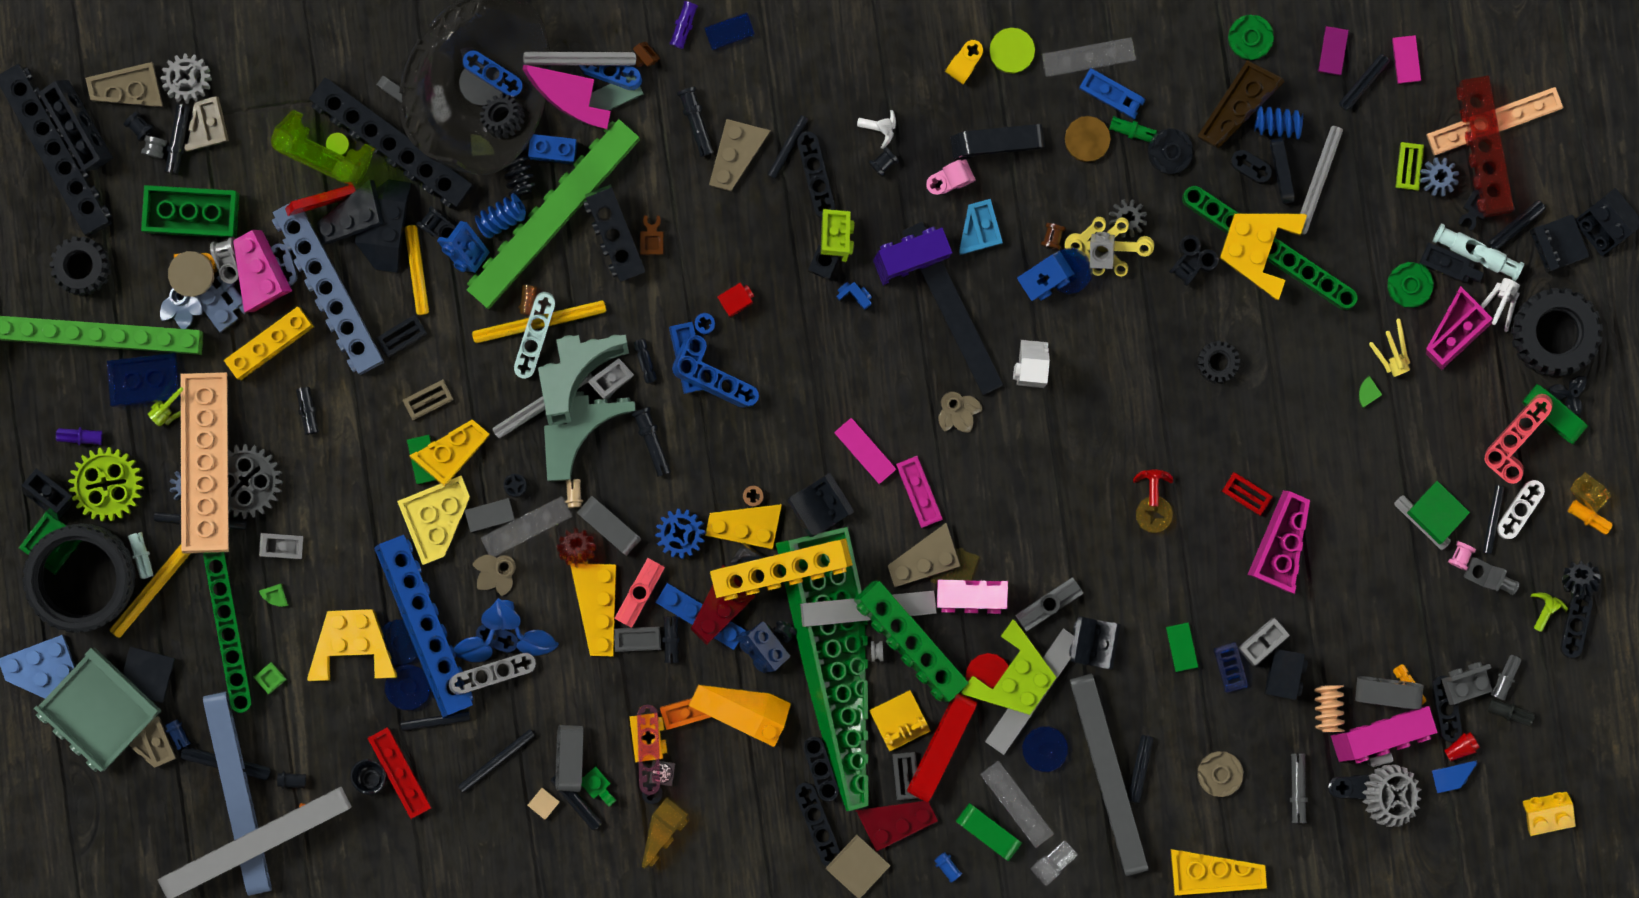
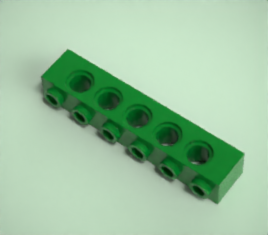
M872 581L854 599L857 604V610L863 616L870 618L872 627L878 633L884 634L887 638L886 643L893 650H898L902 655L901 660L908 667L912 666L917 672L916 677L923 684L927 683L932 689L930 692L935 699L942 702H950L969 683L880 581ZM878 603H881L883 606V613L881 615L876 612ZM893 620H896L898 623L896 632L891 629ZM908 637H911L913 640L911 649H908L906 646ZM923 654L928 657V663L925 666L921 663ZM938 671L943 675L940 683L936 680V673Z

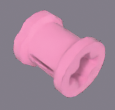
M1458 541L1456 544L1457 549L1452 559L1448 560V563L1467 571V563L1476 549Z

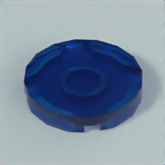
M1061 249L1059 251L1073 270L1074 275L1068 278L1070 283L1058 289L1056 286L1054 288L1067 294L1077 293L1087 287L1091 281L1093 270L1090 268L1089 258L1079 249Z
M396 619L390 621L381 628L392 664L405 665L413 662L418 657L403 620Z
M401 665L394 668L397 678H387L385 682V694L388 700L395 707L402 710H413L422 706L427 701L431 692L424 671L414 665Z
M1049 726L1038 727L1031 730L1025 737L1022 744V754L1026 763L1033 769L1040 772H1051L1058 769L1065 762L1068 754V744L1065 737L1057 729Z

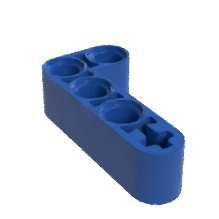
M695 335L684 340L672 367L673 373L677 378L741 408L752 406L758 401L759 393L754 386L701 362L707 347L704 338ZM691 341L697 343V353L691 351L689 346ZM682 362H686L689 365L688 373H684L681 370L680 365ZM703 371L707 372L710 376L708 383L701 379ZM723 381L730 385L728 393L724 392L721 387ZM747 392V397L750 398V400L745 401V396L742 394Z

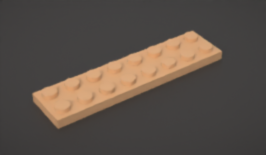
M227 372L181 374V387L183 388L181 392L182 553L229 552Z

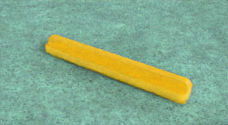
M408 225L404 229L416 313L418 315H425L429 313L418 230L416 225Z

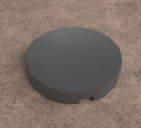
M474 61L470 63L468 66H478L480 70L477 72L482 74L484 67L488 63L484 61L483 65H481L477 61ZM494 67L488 68L486 76L489 80H496L499 77V71ZM466 69L462 71L459 79L460 91L464 98L472 104L478 106L488 105L486 102L488 99L492 102L494 100L493 96L496 95L499 98L500 94H502ZM504 75L501 81L497 83V85L500 87L502 83H505Z

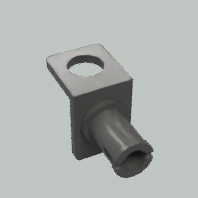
M1472 557L1464 574V578L1484 588L1498 591L1500 588L1511 595H1514L1519 587L1518 581L1505 576L1507 570L1492 566L1475 557ZM1477 565L1482 566L1484 571L1480 578H1475L1472 572L1473 568Z

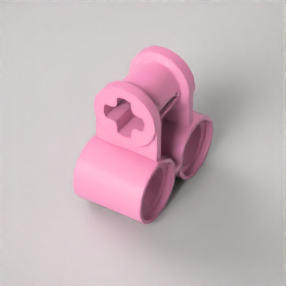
M965 159L962 161L957 160L943 167V170L928 178L926 185L930 193L938 195L945 194L955 188H962L976 179ZM938 180H942L943 184L940 185V188H936Z

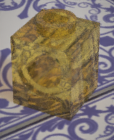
M1586 472L1577 478L1570 488L1576 499L1595 513L1611 497L1605 486Z

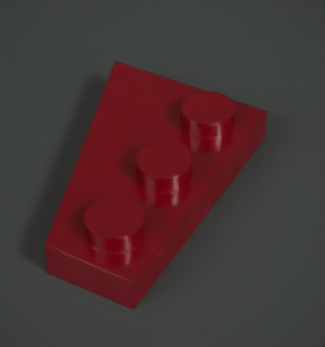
M735 577V584L741 587L742 583ZM712 585L691 630L708 645L755 598V595L746 596L744 591L737 593L738 598L725 601L724 596L716 598L714 586Z

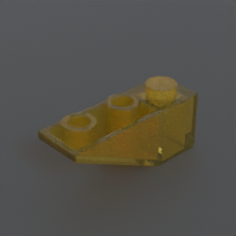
M666 797L652 815L642 863L644 869L647 865L652 867L660 857L657 855L658 851L662 847L667 849L674 838L671 835L675 830L681 831L689 822L686 819L688 813L669 797Z

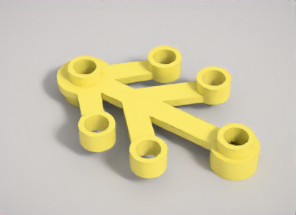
M1096 217L1084 232L1069 235L1065 240L1066 251L1073 256L1080 255L1090 265L1089 250L1091 240L1089 239L1092 234L1102 232L1105 229V219ZM1126 218L1117 219L1115 225L1107 233L1115 235V237L1119 233H1125L1129 227L1128 220ZM1099 221L1103 226L1098 228L1095 226V222ZM1123 222L1126 227L1119 228L1118 223ZM1147 236L1140 237L1137 242L1115 241L1114 251L1137 252L1140 256L1146 257L1152 254L1154 241ZM1077 242L1080 247L1074 248L1072 243ZM1146 245L1149 249L1143 251L1140 247ZM1097 247V250L1100 252L1108 251L1106 247ZM1114 254V272L1117 276H1125L1128 272V264L1121 261ZM1123 266L1125 271L1120 272L1117 267ZM1091 268V271L1094 275L1100 276L1104 273L1105 269L1097 271L1095 268Z

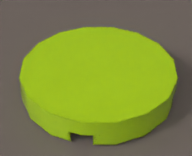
M1003 29L994 36L990 43L989 54L996 68L1004 73H1019L1029 67L1034 59L1035 47L1033 40L1028 33L1021 29Z

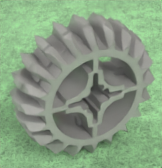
M1384 765L1381 768L1374 769L1375 774L1368 775L1370 781L1364 783L1367 786V790L1362 792L1366 795V799L1362 802L1368 804L1365 811L1371 813L1370 818L1377 820V823L1380 825H1386V827H1399L1403 823L1410 822V818L1416 816L1414 810L1420 808L1417 805V801L1421 800L1418 792L1422 790L1416 788L1419 781L1413 779L1414 773L1408 772L1407 768L1398 765ZM1391 778H1394L1396 780L1394 783H1387V781ZM1395 807L1397 809L1392 814L1388 812L1390 808Z

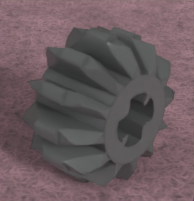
M1125 199L1121 200L1122 208L1117 204L1113 205L1114 210L1118 213L1109 212L1110 217L1116 218L1109 221V225H1115L1117 219L1126 216L1127 213L1131 214L1130 218H1134V221H1130L1127 231H1129V236L1133 238L1135 236L1134 230L1139 234L1143 231L1139 225L1146 226L1147 221L1140 218L1147 216V212L1139 213L1138 211L1143 205L1139 204L1134 208L1135 200L1132 199L1129 206H1127ZM1118 223L1119 228L1126 227L1125 223ZM1126 232L1121 233V237L1124 238L1126 236Z

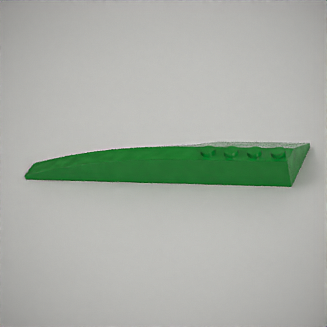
M848 527L822 532L814 537L804 536L778 542L776 547L778 554L845 538L847 540L852 566L846 567L847 572L833 575L832 571L824 572L825 577L811 580V576L802 578L803 582L793 585H789V581L784 583L794 628L797 630L796 637L823 742L846 811H852L868 806V775H866V763H868V754H866V740H868V731H866V719H868V681L866 680V669H868V659H865V646H868V636H865L867 620L802 627L800 604L854 599L862 592ZM826 554L821 556L822 564L828 566L830 563L829 557ZM801 559L799 567L802 571H806L808 564L804 559ZM781 565V570L784 577L786 574V568L783 565Z

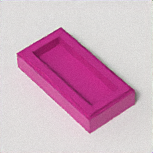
M1416 35L1392 38L1397 84L1421 81Z

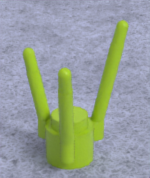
M173 380L163 391L157 402L151 406L152 410L148 413L151 420L159 427L164 423L169 425L173 420L181 416V410L170 416L172 411L168 406L183 391L182 387L165 403H162L175 384Z

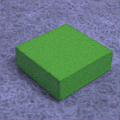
M272 662L254 676L268 694L272 693L287 680Z

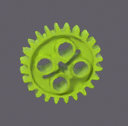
M111 447L107 448L106 453H104L102 448H98L97 455L94 451L90 450V458L82 455L83 463L75 462V465L79 468L78 471L71 470V473L75 475V479L68 480V482L74 484V487L69 489V492L76 493L72 497L73 501H80L76 508L85 507L83 514L88 515L92 512L91 519L94 520L100 515V520L105 521L108 515L110 521H114L115 514L122 519V511L130 514L129 506H138L134 499L142 498L137 493V490L144 489L143 486L138 485V482L142 481L144 477L136 475L141 471V468H133L136 461L131 460L128 462L129 454L126 453L121 457V450L119 449L113 454ZM114 465H119L121 473L118 477L114 478L110 473L111 468ZM91 469L98 471V478L95 481H90L88 478V473ZM105 479L110 482L126 480L124 484L109 485L107 489L103 487L86 489L88 485L105 483ZM119 487L123 488L125 492L121 500H117L114 496L115 490ZM96 491H99L102 495V500L98 504L92 502V495Z

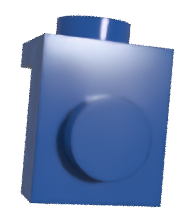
M846 282L837 290L839 294L836 298L839 301L850 293L863 310L871 305L869 299L872 296L864 287L860 289L855 282L851 285Z

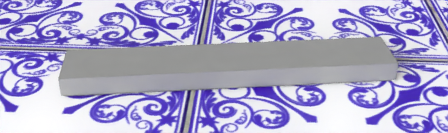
M934 591L892 595L910 616L936 614ZM854 599L800 604L802 627L870 620V618L863 616L857 610V604ZM878 603L876 606V612L879 615L883 613L881 603Z
M1064 628L1043 657L1056 676V679L1071 658L1069 649L1074 641V635ZM1037 706L1030 715L1008 708L985 742L1004 755Z

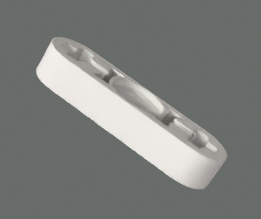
M1532 480L1524 484L1497 525V533L1501 538L1512 539L1517 536L1544 495L1545 489L1541 482ZM1536 485L1537 492H1539V494L1531 496V498L1529 499V501L1533 502V504L1531 505L1528 501L1521 499V497L1523 495L1525 498H1527L1530 494V490L1528 489V487H1534ZM1518 503H1523L1527 508L1526 514L1522 517L1516 515L1514 511ZM1509 515L1521 521L1519 524L1517 522L1513 523L1511 529L1514 530L1513 533L1504 534L1503 524L1508 525L1512 521L1511 518H1508Z

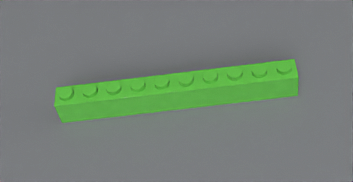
M618 119L616 123L612 121L608 124L607 129H604L606 134L601 139L596 138L589 146L591 151L585 157L581 155L574 163L575 169L570 174L566 172L558 181L560 183L559 187L555 191L551 189L544 196L543 200L545 202L540 208L536 206L529 213L528 217L530 219L526 224H519L513 231L515 236L509 242L507 240L504 241L498 248L500 253L494 259L490 257L482 266L484 271L479 276L475 274L469 280L467 291L488 310L583 205V202L587 200L585 194L595 191L640 141L639 136Z
M0 316L1 341L202 355L204 332L200 330Z

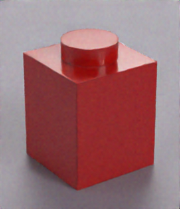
M741 282L717 296L729 318L753 304L751 298L754 297L748 285L743 287Z

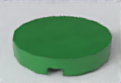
M1242 16L1229 29V47L1241 59L1250 61L1260 59L1268 53L1273 45V29L1268 21L1261 16Z
M1407 262L1400 264L1391 272L1388 278L1387 289L1395 303L1402 307L1414 308L1422 305L1430 298L1434 282L1431 273L1426 267L1418 263Z

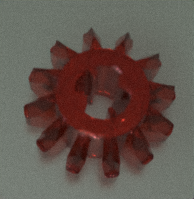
M576 527L574 533L566 530V537L560 536V544L557 545V551L560 552L559 558L565 560L568 566L573 562L577 568L579 567V562L587 565V558H594L593 551L596 550V544L593 543L594 537L592 535L587 536L588 534L585 529L581 533L578 532Z

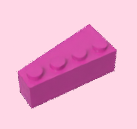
M1426 706L1392 716L1390 719L1386 718L1372 722L1369 726L1365 725L1350 729V732L1331 735V739L1339 762L1355 760L1356 763L1369 760L1368 755L1376 753L1377 757L1390 753L1389 748L1396 746L1397 750L1411 746L1410 741L1417 739L1418 743L1431 739L1430 735L1438 732L1430 707Z

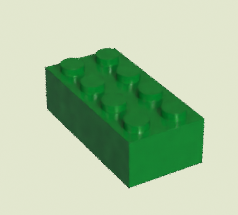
M144 185L141 231L145 234L211 238L235 237L237 239L240 193L234 190Z

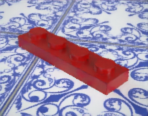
M389 727L368 737L367 739L410 819L431 809L430 803Z

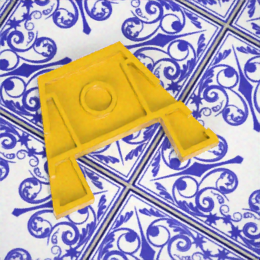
M1234 214L1220 259L1247 277L1256 286L1271 295L1272 298L1279 300L1285 280L1263 273L1277 228L1301 235L1307 215Z
M375 610L327 611L308 674V681L330 680V656L374 655L375 678H397V673L385 645L384 636Z

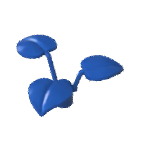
M498 598L483 613L481 618L482 624L491 629L487 640L483 641L479 637L466 638L459 642L453 651L457 657L466 661H485L492 655L493 650L488 645L491 643L495 630L515 629L517 637L520 639L517 643V649L522 653H529L532 656L547 654L556 649L559 643L549 633L542 630H531L523 636L518 627L520 625V617L514 610V603Z

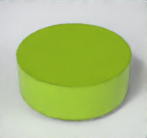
M333 133L327 138L326 148L332 155L342 156L348 152L350 143L344 134Z

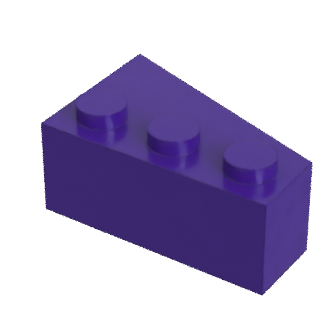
M935 227L924 230L922 232L923 235L917 237L909 235L902 238L901 243L893 245V242L880 246L881 250L877 252L873 262L882 285L888 284L891 278L900 275L904 277L909 275L911 271L919 268L924 269L948 259L952 251L943 228L936 230Z

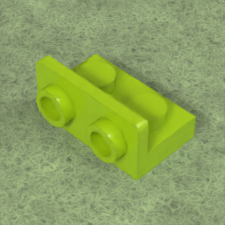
M823 209L821 254L842 256V262H846L848 255L853 254L854 242L850 241V234H853L854 220H850V211Z

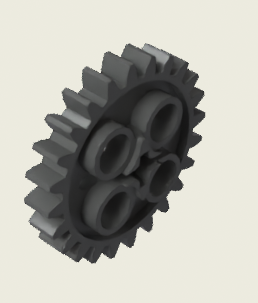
M244 444L242 451L237 445L234 447V453L228 449V475H232L235 479L234 485L228 488L229 513L234 510V517L236 518L240 512H242L243 519H247L248 513H251L252 517L256 518V511L265 514L264 507L272 509L270 501H278V498L274 495L275 492H282L281 489L277 488V484L283 483L282 480L277 479V476L281 475L282 471H275L279 463H270L273 456L264 457L265 449L257 453V446L255 445L251 451H249L247 444ZM244 459H248L251 462V468L246 472H243L240 468V463ZM257 467H260V471L248 480L250 485H243L232 497L230 495L231 492L243 483L241 478H248ZM261 475L267 478V484L263 488H259L256 485V480ZM247 491L251 495V500L247 504H242L240 495Z

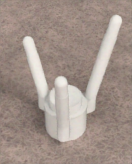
M1504 278L1502 283L1497 282L1493 291L1480 305L1484 309L1499 292L1498 297L1502 301L1492 321V324L1496 325L1506 302L1511 301L1504 328L1505 332L1509 331L1516 300L1520 294L1518 293L1520 285L1508 278Z

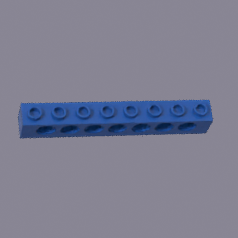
M402 535L378 544L374 549L442 717L472 706L473 696L471 692L451 695L447 691V685L451 677L463 671L461 667H457L454 659L456 654L453 651V647L449 646L446 640L447 631L438 620L439 612L437 606L429 598L430 589L425 581L423 582L421 578L420 564L412 556L413 548L411 542ZM396 556L403 558V567H399L395 563ZM405 577L412 580V588H407L404 585ZM413 599H418L421 602L420 610L413 607ZM422 620L429 622V631H425L421 627ZM431 641L438 644V652H433L430 649L429 644ZM439 662L447 666L446 674L439 671ZM457 678L458 681L454 683L455 687H460L463 690L462 686L465 684Z

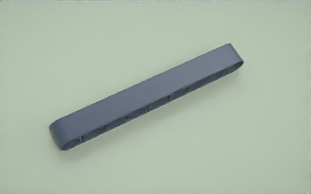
M225 691L203 696V703L234 840L258 829L247 775L242 770L245 769L230 700ZM264 852L240 864L248 896L272 890Z

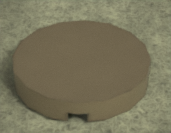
M186 251L178 254L171 261L168 268L170 285L177 293L183 296L196 297L202 295L211 287L214 281L213 265L205 255L199 252Z
M1216 751L1202 759L1198 766L1197 778L1205 792L1212 796L1225 797L1232 795L1239 789L1244 772L1241 763L1235 756L1228 752Z

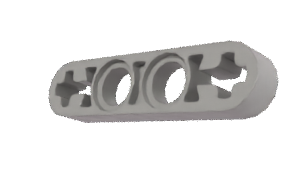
M529 653L518 654L460 672L451 677L449 688L454 694L458 695L528 674L533 671L536 662ZM522 658L525 661L529 660L530 664L527 666V670H525V667H519L515 669L517 674H514L513 665L522 662ZM500 664H505L509 668V673L506 677L500 676L497 672ZM478 671H484L487 674L488 678L485 683H479L476 680V673ZM470 673V679L474 687H471V683L463 685V690L460 687H455L454 683L458 681L457 678L461 681L469 679L467 674Z

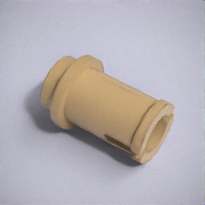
M580 479L566 480L567 500L565 504H568V508H581L583 500H581Z

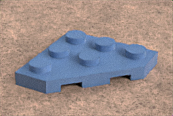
M64 635L0 658V667L5 681L42 698H46L75 668Z

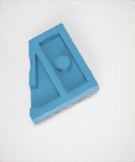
M991 199L968 205L959 250L960 255L1002 244Z

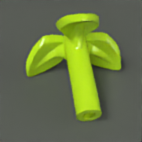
M1547 593L1531 594V597H1538L1545 601V606L1534 626V629L1540 632L1543 631L1551 613L1556 612L1560 607L1566 613L1569 610L1563 601L1556 597L1553 598Z

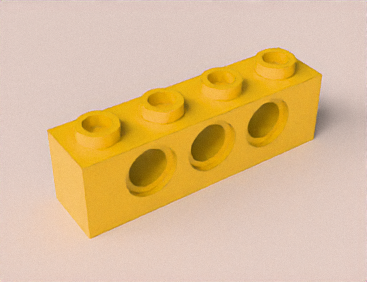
M296 307L227 357L224 362L238 380H242L314 328V325L300 307Z

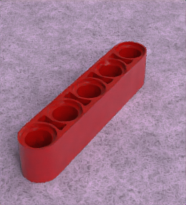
M958 693L950 701L908 786L907 793L927 803L929 802L976 708L977 701L961 693Z

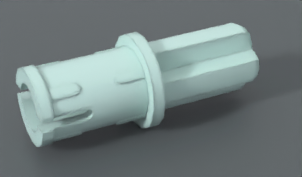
M139 532L138 534L129 535L128 539L133 551L132 559H135L140 578L146 579L153 576L148 557L150 552L146 549L143 533Z

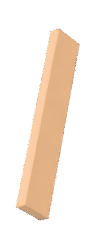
M1556 87L1428 133L1426 136L1433 155L1436 156L1563 109Z

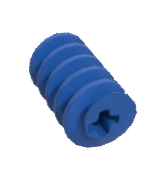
M1262 106L1257 109L1254 132L1256 128H1259L1260 135H1263L1265 129H1268L1269 136H1272L1274 131L1277 130L1278 137H1281L1283 132L1286 131L1287 138H1290L1292 133L1295 132L1296 139L1300 138L1303 126V113L1300 117L1298 110H1294L1291 116L1289 109H1285L1283 115L1280 108H1276L1274 114L1271 107H1267L1265 113Z
M515 193L511 194L512 201L507 197L503 198L504 206L498 201L496 202L497 210L491 205L488 207L489 214L483 209L480 211L482 218L477 215L475 216L476 224L485 237L492 238L495 234L501 233L502 229L506 230L510 225L514 226L517 224V221L521 222L525 219V207Z

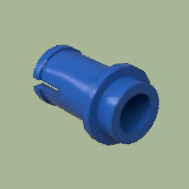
M944 852L934 860L937 863L935 866L940 867L951 883L960 877L962 873L950 859L951 855H947Z

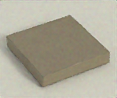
M856 835L826 869L857 898H861L890 867V864Z

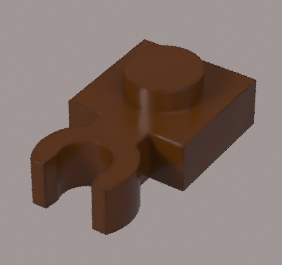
M644 216L643 222L647 231H640V255H663L664 232H657V228L661 224V218L656 216V223L651 225L648 223V216Z

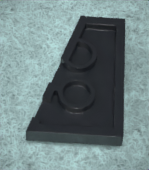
M367 181L317 222L321 244L328 245L384 224L375 181Z

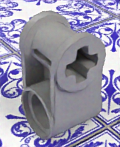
M230 237L227 241L220 243L214 241L210 244V252L215 261L219 276L223 282L228 284L234 283L239 279L233 240L236 239L235 237ZM229 267L236 271V275L229 271Z

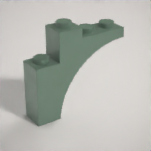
M568 335L561 339H556L560 363H549L538 367L549 426L571 422V408L575 394L584 379L594 369L612 358L629 354L626 335H612L609 338L599 340L590 339L583 343L580 342L579 335Z
M576 392L571 408V422L544 426L547 481L572 480L571 475L575 457L588 435L599 425L613 417L636 412V403L631 402L630 398H617V403H608L607 399L594 400V404H590V397L588 395H584V392Z

